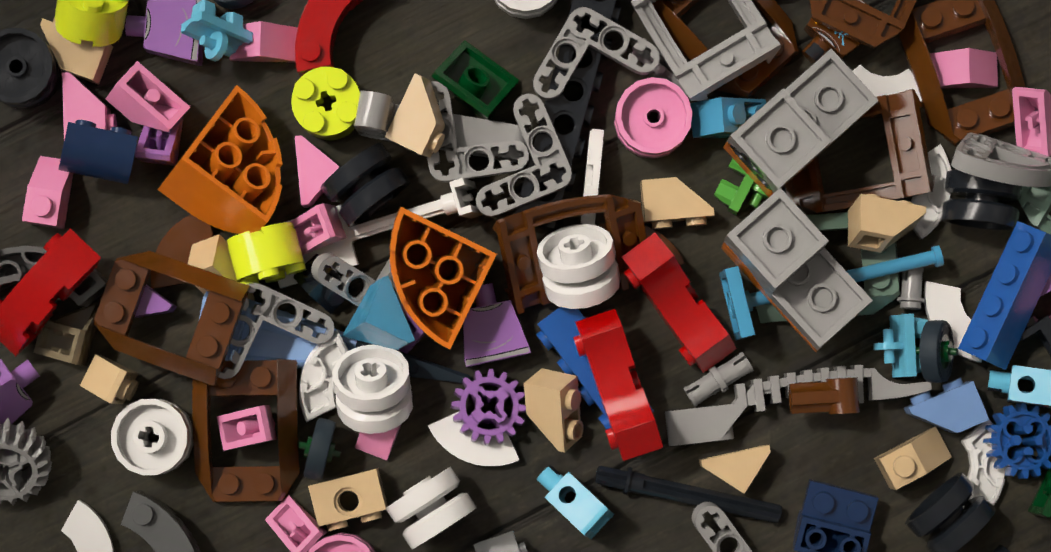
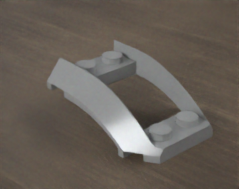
M656 0L631 1L643 25L691 101L709 100L707 94L764 60L769 64L781 48V44L767 27L765 20L752 0H728L745 29L687 62L652 5Z

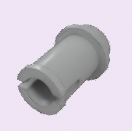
M923 267L902 272L901 297H897V302H900L901 309L920 310L921 303H925V299L921 298Z

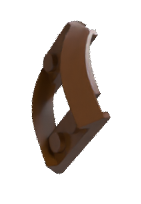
M656 0L652 5L678 48L690 61L708 51L707 47L680 19L699 0ZM752 0V2L773 25L770 31L781 44L780 50L769 64L764 60L717 88L716 92H727L734 94L735 97L749 99L799 54L793 23L775 0Z
M858 0L809 1L811 18L815 22L870 48H876L903 31L917 0H897L890 15Z
M938 0L912 9L903 31L898 34L922 99L928 126H932L941 132L944 138L955 146L959 145L967 133L986 136L1015 126L1012 89L1014 87H1026L1010 35L995 0ZM985 24L996 51L1007 89L947 110L939 79L926 43Z
M909 89L904 92L876 97L879 101L858 120L883 116L894 182L824 194L817 156L785 185L787 196L798 206L808 208L816 213L850 208L860 194H875L881 198L895 200L933 192L936 175L931 174L920 108L923 105L915 90Z
M611 194L584 196L543 204L496 220L492 229L498 236L508 288L505 289L509 300H511L515 312L521 314L524 313V309L538 303L542 305L551 303L543 285V273L537 257L538 243L534 227L568 217L604 212L607 231H609L613 238L616 252L615 260L618 264L621 278L619 288L623 291L629 289V281L623 273L628 268L621 257L647 239L641 203L637 200Z
M152 251L119 257L114 262L94 318V324L114 350L216 386L251 286ZM151 270L209 290L186 357L128 336Z
M244 360L239 372L235 376L228 379L218 377L216 386L192 379L195 472L213 502L283 501L290 491L291 486L300 474L297 360ZM224 361L221 372L226 367L232 368L234 363L232 361ZM277 396L279 466L213 467L211 397Z

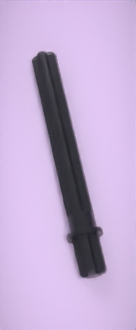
M598 466L595 475V482L597 484L622 489L624 495H627V492L640 495L645 494L695 506L703 502H712L723 512L778 523L782 514V506L778 504L646 476L642 473L633 472L631 467H628L627 471Z

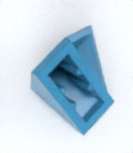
M389 276L382 277L369 286L341 337L394 350L401 349L415 341Z

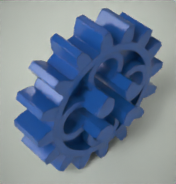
M1018 403L1015 408L1012 405L1004 406V414L994 413L992 415L996 424L986 425L985 427L988 432L992 433L991 438L983 439V443L992 447V450L988 451L986 456L996 457L997 461L993 467L995 469L1006 467L1005 476L1007 477L1014 476L1016 473L1018 479H1028L1029 474L1032 477L1040 476V467L1043 469L1051 468V463L1048 460L1051 457V425L1047 423L1051 415L1049 413L1038 415L1039 406L1037 405L1030 406L1028 409L1026 403ZM1008 423L1012 424L1011 433L1014 435H1010L1007 432L1006 427ZM1034 423L1037 427L1036 433L1033 436L1024 437L1022 440L1019 435L1031 433L1033 431V425L1031 424ZM1021 442H1022V444H1023L1025 447H1019V448L1013 449V450L1011 451V456H1014V457H1013L1012 459H1010V458L1007 456V450H1008V448L1011 447V446L1020 445ZM1030 447H1034L1037 450L1036 459L1032 458L1033 449Z

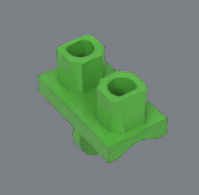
M733 158L728 168L745 176L742 183L738 187L722 179L713 195L720 202L729 206L727 211L734 215H737L749 191L753 195L748 204L754 208H758L762 198L766 200L769 198Z

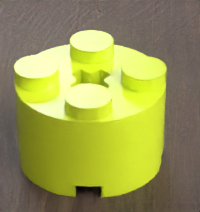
M57 0L55 28L62 37L81 45V41L86 40L93 41L92 47L111 45L122 36L129 0Z
M334 67L312 69L305 73L294 85L291 98L294 116L305 131L312 136L323 140L341 139L355 129L354 123L360 90L352 77L342 69ZM327 96L331 100H336V102L332 103V110L326 111L323 106L319 107V105L324 103L323 98Z
M292 222L261 227L260 231L252 233L247 231L227 239L235 276L240 283H259V280L264 279L266 283L285 279L286 275L306 270L296 229H294Z

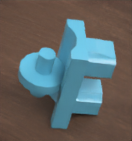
M201 0L195 4L192 9L191 18L181 24V33L199 40V44L205 47V57L214 62L221 59L223 55L230 57L243 43L249 44L253 40V32L243 28L242 15L235 12H227L220 16V18L216 17L215 3L208 0Z
M914 314L890 315V329H883V343H873V349L884 350V364L892 363V378L917 376V373L921 372L919 354H916L915 339L921 338L923 326L928 320L916 318Z

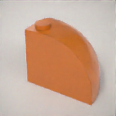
M238 85L235 86L157 190L199 220L223 231L241 234L250 231V233L260 231L261 227L268 223L274 213L282 189V185H280V167L283 163L277 137L273 138L265 122L267 117L257 103Z
M400 207L394 221L390 239V268L396 292L405 310L416 325L437 343L450 350L497 254Z

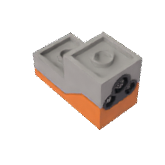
M830 49L791 85L778 92L733 132L723 148L760 189L770 197L801 172L879 100L842 59Z
M779 188L726 235L721 249L739 266L740 270L810 347L817 352L873 300L825 249L829 240L786 193Z

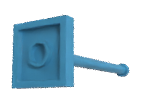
M937 245L931 247V251L847 270L846 272L857 283L933 264L935 267L943 266L944 260L941 248ZM739 266L724 269L719 273L734 338L739 340L753 336L755 332L750 311H753V307L768 304L770 301L760 291L749 293L748 290L744 291Z

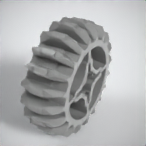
M9 418L6 419L4 424H0V504L3 500H8L14 506L17 498L27 502L30 494L38 495L41 486H45L48 481L52 461H50V447L46 446L44 436H37L35 427L27 430L24 429L23 421L17 425H12ZM30 463L27 469L21 471L24 464Z

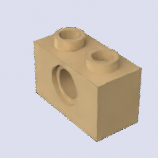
M378 468L308 486L318 527L327 525L328 531L347 527L348 519L359 516L362 523L382 518L381 511L386 510V507H388ZM352 491L358 496L359 503L355 510L349 511L341 506L340 497L343 492Z

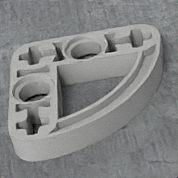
M967 133L956 147L951 166L959 171L984 179L1018 186H1051L1050 156L975 133Z

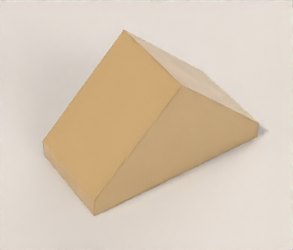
M762 445L699 459L700 467L745 494L771 453L769 445Z

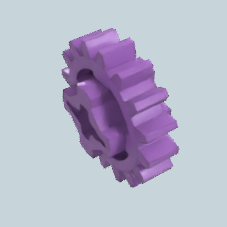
M489 369L487 377H482L480 371L477 370L474 373L475 381L472 382L467 377L462 380L465 390L455 389L454 394L460 398V401L451 403V408L459 410V413L453 416V422H463L459 432L464 434L467 431H471L472 442H475L481 436L486 446L489 445L491 437H495L497 442L501 444L504 441L503 434L505 432L511 437L516 434L515 429L512 427L513 424L522 426L524 422L517 415L518 413L526 412V406L519 404V401L525 397L524 392L516 393L514 391L518 384L517 380L512 381L510 384L505 381L507 378L506 372H503L499 378L494 377L493 369ZM493 385L499 387L497 391H485L482 386ZM468 396L471 397L474 403V411L469 416L466 412ZM509 398L512 404L510 419L504 412V403ZM483 400L486 403H491L492 401L496 403L495 414L491 411L482 412ZM481 423H491L496 429L488 430L478 426Z

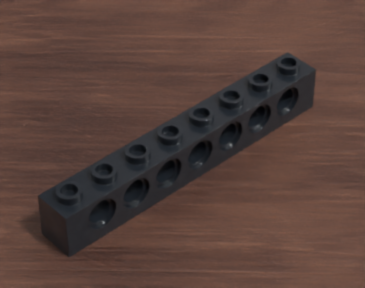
M573 0L569 16L574 10L580 7H587L617 23L621 7L615 5L616 0H606L604 2ZM584 16L582 20L578 18L574 20L578 24V32L582 33L581 25L590 17ZM599 23L601 30L591 39L594 42H598L600 32L606 27L602 23ZM606 34L603 42L605 47L610 50L612 39L606 38ZM570 45L560 46L557 59L562 63H570L576 51ZM588 47L585 53L590 55L592 63L586 68L577 67L566 87L569 85L579 86L583 91L582 98L574 102L569 101L562 92L558 98L546 100L544 105L553 127L560 118H568L574 124L573 131L567 135L559 134L555 130L570 167L572 166L573 158L580 159L586 139L579 136L582 125L589 126L595 106L588 103L591 92L598 93L601 85L603 72L597 71L600 59H608V57L591 47ZM555 66L549 89L556 91L558 88L555 85L556 76L559 72L566 76L568 71L558 69ZM545 120L539 123V126L547 125ZM543 132L538 133L533 147L540 152L548 151L553 144L551 136ZM531 156L527 168L534 166ZM550 167V173L544 177L540 176V171H536L533 174L540 186L543 182L554 179L557 184L561 183L562 175L566 171L564 168ZM571 171L572 175L569 184L562 190L557 191L554 199L547 202L538 199L516 208L515 214L536 206L562 200L564 191H572L577 172ZM524 178L519 196L523 198L530 196L534 191V184L527 178ZM564 219L536 227L554 231L555 225H563Z

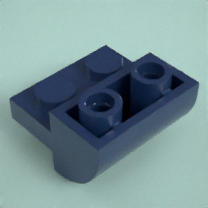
M76 120L75 123L68 122L58 170L128 184L138 136H133L131 131L120 127H111L110 130L96 128L97 125L87 120Z
M809 479L802 509L799 510L793 540L794 551L867 552L871 537L870 529L879 498L875 495Z

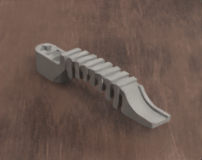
M852 365L848 370H846V366L833 367L834 371H829V368H818L817 373H812V370H802L800 375L797 376L796 372L784 373V378L779 379V375L769 376L767 381L762 382V379L750 380L751 385L747 390L745 389V383L734 384L735 399L731 404L665 411L669 446L734 439L733 424L745 408L753 405L754 412L766 411L764 394H769L770 404L782 403L780 388L785 387V396L789 398V384L826 382V379L858 377L859 403H864L863 378H867L868 400L911 396L932 390L931 382L894 383L881 376L875 368L864 369L863 365Z

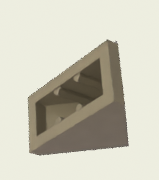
M100 301L89 305L87 308L82 307L49 320L37 337L33 353L75 365L86 366L96 330L94 318Z

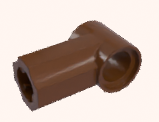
M858 377L826 379V382L789 384L788 394L791 414L828 412V414L860 413Z

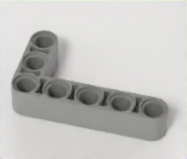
M360 91L354 123L355 129L361 136L394 142L385 138V135L400 105L395 104L389 95L372 91ZM442 112V113H441L442 116H445V117L448 116V113H445V112ZM453 114L458 148L505 140H518L526 146L521 131L516 124ZM446 124L442 132L445 134L444 140L448 138L450 132ZM525 127L526 132L529 133L531 128ZM449 145L448 147L440 148L439 150L453 151V146ZM510 147L508 154L498 156V148L491 149L494 159L510 160V162L518 163V159L524 157L523 152L519 153L516 151V147ZM475 152L472 154L473 156L488 158V156L483 152Z

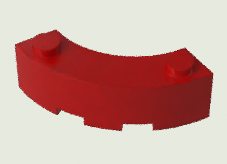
M308 0L299 21L295 42V61L297 73L300 77L315 68L334 67L333 51L339 31L338 28L348 12L353 10L363 0Z
M71 228L63 236L59 233L55 234L45 244L43 248L47 252L25 274L4 301L0 300V342L15 356H18L41 333L44 326L53 316L52 312L58 306L55 301L58 298L65 301L98 267L101 257Z
M653 233L621 257L628 268L623 272L625 277L635 289L640 286L655 310L682 345L678 351L690 367L696 364L705 373L737 349L729 333L702 299L696 303L695 300L699 297L690 285V280L673 253L656 233Z
M612 309L576 321L579 335L573 337L579 357L584 355L587 357L611 427L605 430L611 450L618 448L622 460L625 461L663 448L655 418L636 370L629 371L636 367L616 310Z

